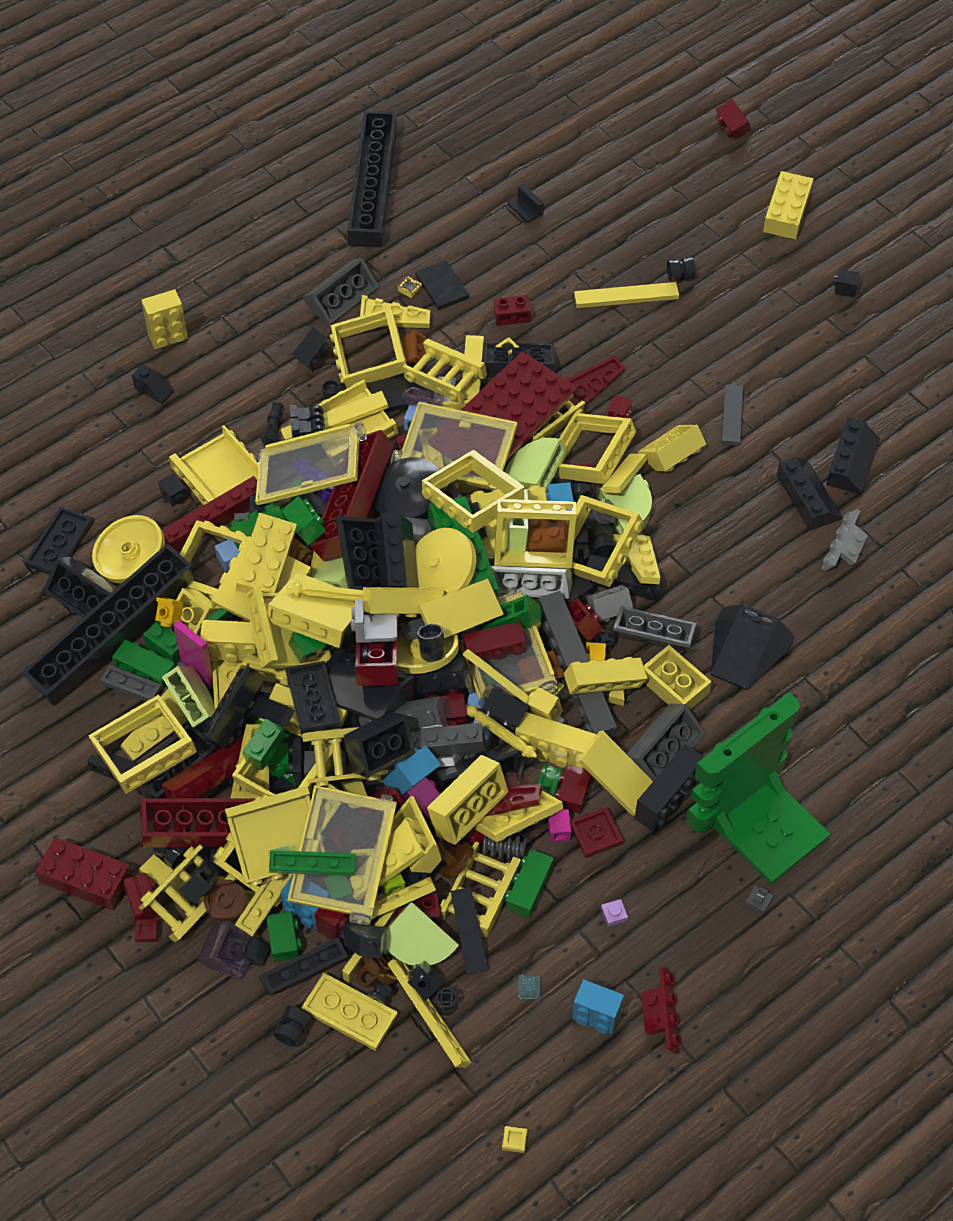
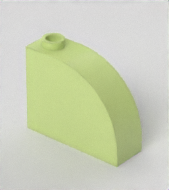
M557 438L535 440L525 445L512 457L504 472L523 485L525 489L538 485L545 487L546 492L548 484L551 483L567 449L561 440Z
M640 474L634 476L621 493L603 492V487L600 488L599 500L605 503V500L609 499L614 506L639 513L644 521L641 529L643 530L646 527L651 514L652 496L648 482L643 480ZM616 517L613 524L618 533L622 535L629 521Z
M525 490V500H528V490ZM506 518L505 551H525L528 519Z
M342 556L325 561L310 576L336 587L348 589Z
M177 666L162 676L193 728L198 727L213 715L215 711L213 700L194 666Z
M409 902L387 927L384 953L387 955L390 952L400 961L410 965H420L424 960L429 965H433L446 959L459 945L414 903Z

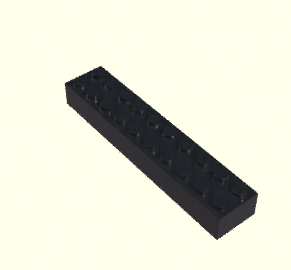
M364 110L347 228L348 245L382 247L397 132V112Z
M164 545L22 671L28 683L54 706L121 646L124 640L130 638L157 613V597L173 599L181 592L182 588H185L197 577L192 564L170 545Z

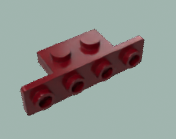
M660 967V987L641 992L645 1033L652 1035L665 1031L666 1048L674 1054H679L681 1039L677 1029L679 1019L675 1009L677 1004L673 989L675 979L670 971Z

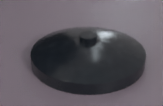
M417 457L402 458L386 465L376 495L372 501L376 512L379 515L381 513H394L409 518L422 519L428 515L429 503L433 502L422 495V480L439 471V469L432 462ZM445 487L440 489L444 493Z

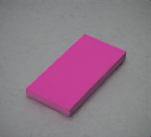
M178 620L173 626L181 663L187 666H194L204 684L210 689L213 686V673L207 642Z

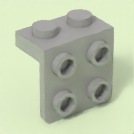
M355 599V607H351V630L356 631V643L397 640V617L395 614L364 615L363 599Z

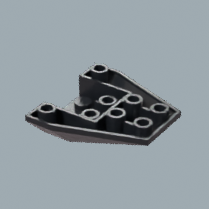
M740 604L723 607L715 622L711 676L748 690L787 653L794 635L779 618L747 605Z

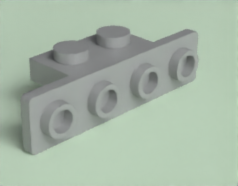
M860 510L849 511L844 515L843 523L836 531L837 536L830 544L831 549L823 559L824 564L821 568L823 571L834 567L839 556L849 565L856 563L868 537L866 533L855 525Z

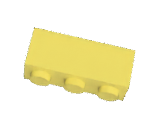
M678 425L639 450L638 454H647L646 462L656 471L669 472L674 469V465L686 461L689 455L700 452L701 447L706 445V442L698 425Z
M410 796L395 814L391 830L394 832L405 819L410 821L425 855L409 865L411 872L431 873L442 859L437 844L414 797Z

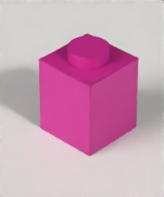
M562 809L554 815L548 816L550 842L570 841L569 810Z

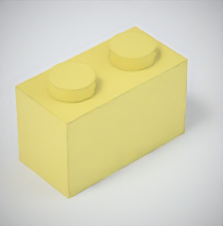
M537 687L535 692L532 691L527 702L531 714L557 722L563 712L559 697Z

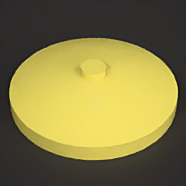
M132 515L121 518L109 525L98 537L92 553L94 567L104 579L113 583H123L165 545L164 534L157 523L149 517Z
M440 528L425 535L415 546L419 588H438L444 590V596L468 586L476 567V552L473 543L465 534L453 528Z
M399 632L398 671H403L407 674H420L431 672L447 665L458 653L459 643L457 634L444 639L446 655L443 659L427 662L421 658L418 638L406 642Z

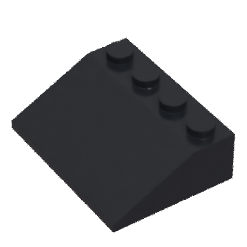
M484 343L483 362L485 363L487 376L483 379V382L487 384L522 351L555 372L554 344L516 343L519 347L514 348L511 343H505L502 347H496L499 343ZM512 349V354L508 356V351Z
M336 517L348 589L363 590V587H380L374 523L377 519Z
M346 653L335 660L328 671L337 707L370 720H375L391 711L395 712L413 697L414 676L403 671H398L397 685L356 686V655L353 653Z

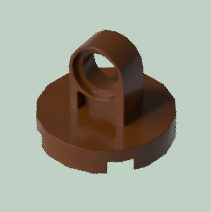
M442 838L438 840L436 844L441 859H443L439 868L440 874L446 879L448 876L454 878L467 866L464 863L467 857L472 858L474 848L465 841L454 847Z
M232 880L214 882L212 887L204 894V906L207 913L213 919L220 922H229L236 919L243 913L246 907L244 889Z
M363 956L365 965L359 969L356 975L359 985L369 988L373 987L376 981L391 985L397 980L388 966V963L391 961L388 956L386 958L383 956L381 958ZM369 971L371 978L369 982L365 983L364 975Z

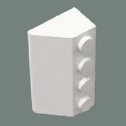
M491 566L499 588L498 595L513 596L522 592L524 596L541 597L561 591L563 598L569 599L572 587L571 569Z

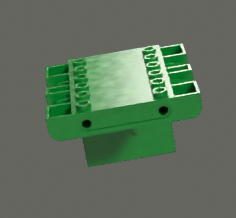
M790 692L769 708H763L755 719L724 743H718L711 753L697 763L695 778L700 784L692 789L691 798L696 804L688 809L686 823L696 832H706L713 827L770 885L823 844L831 835L785 790L778 776L783 771L787 757V750L785 748L791 742V727L796 722L800 707L799 701Z

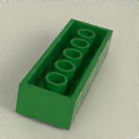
M466 496L452 499L472 514ZM429 503L428 519L432 531L440 528H453L465 534L474 545L476 567L468 586L488 579L497 598L499 588L478 530L472 533L442 509H439L434 503Z

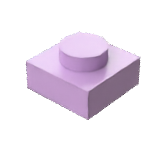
M621 899L601 905V910L608 927L628 921V916Z

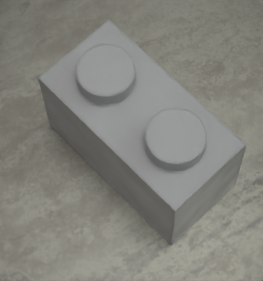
M623 585L587 596L588 604L602 620L600 622H607L611 617L618 616L621 606L633 609L629 589Z

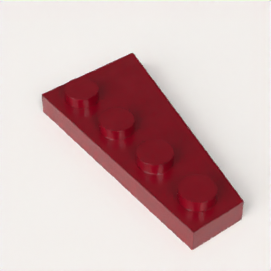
M614 355L566 379L578 387V392L569 401L576 406L583 400L585 407L624 372L625 367L617 356Z
M541 784L507 786L508 793L485 816L540 805Z

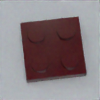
M607 807L570 820L571 830L585 858L623 844V839Z

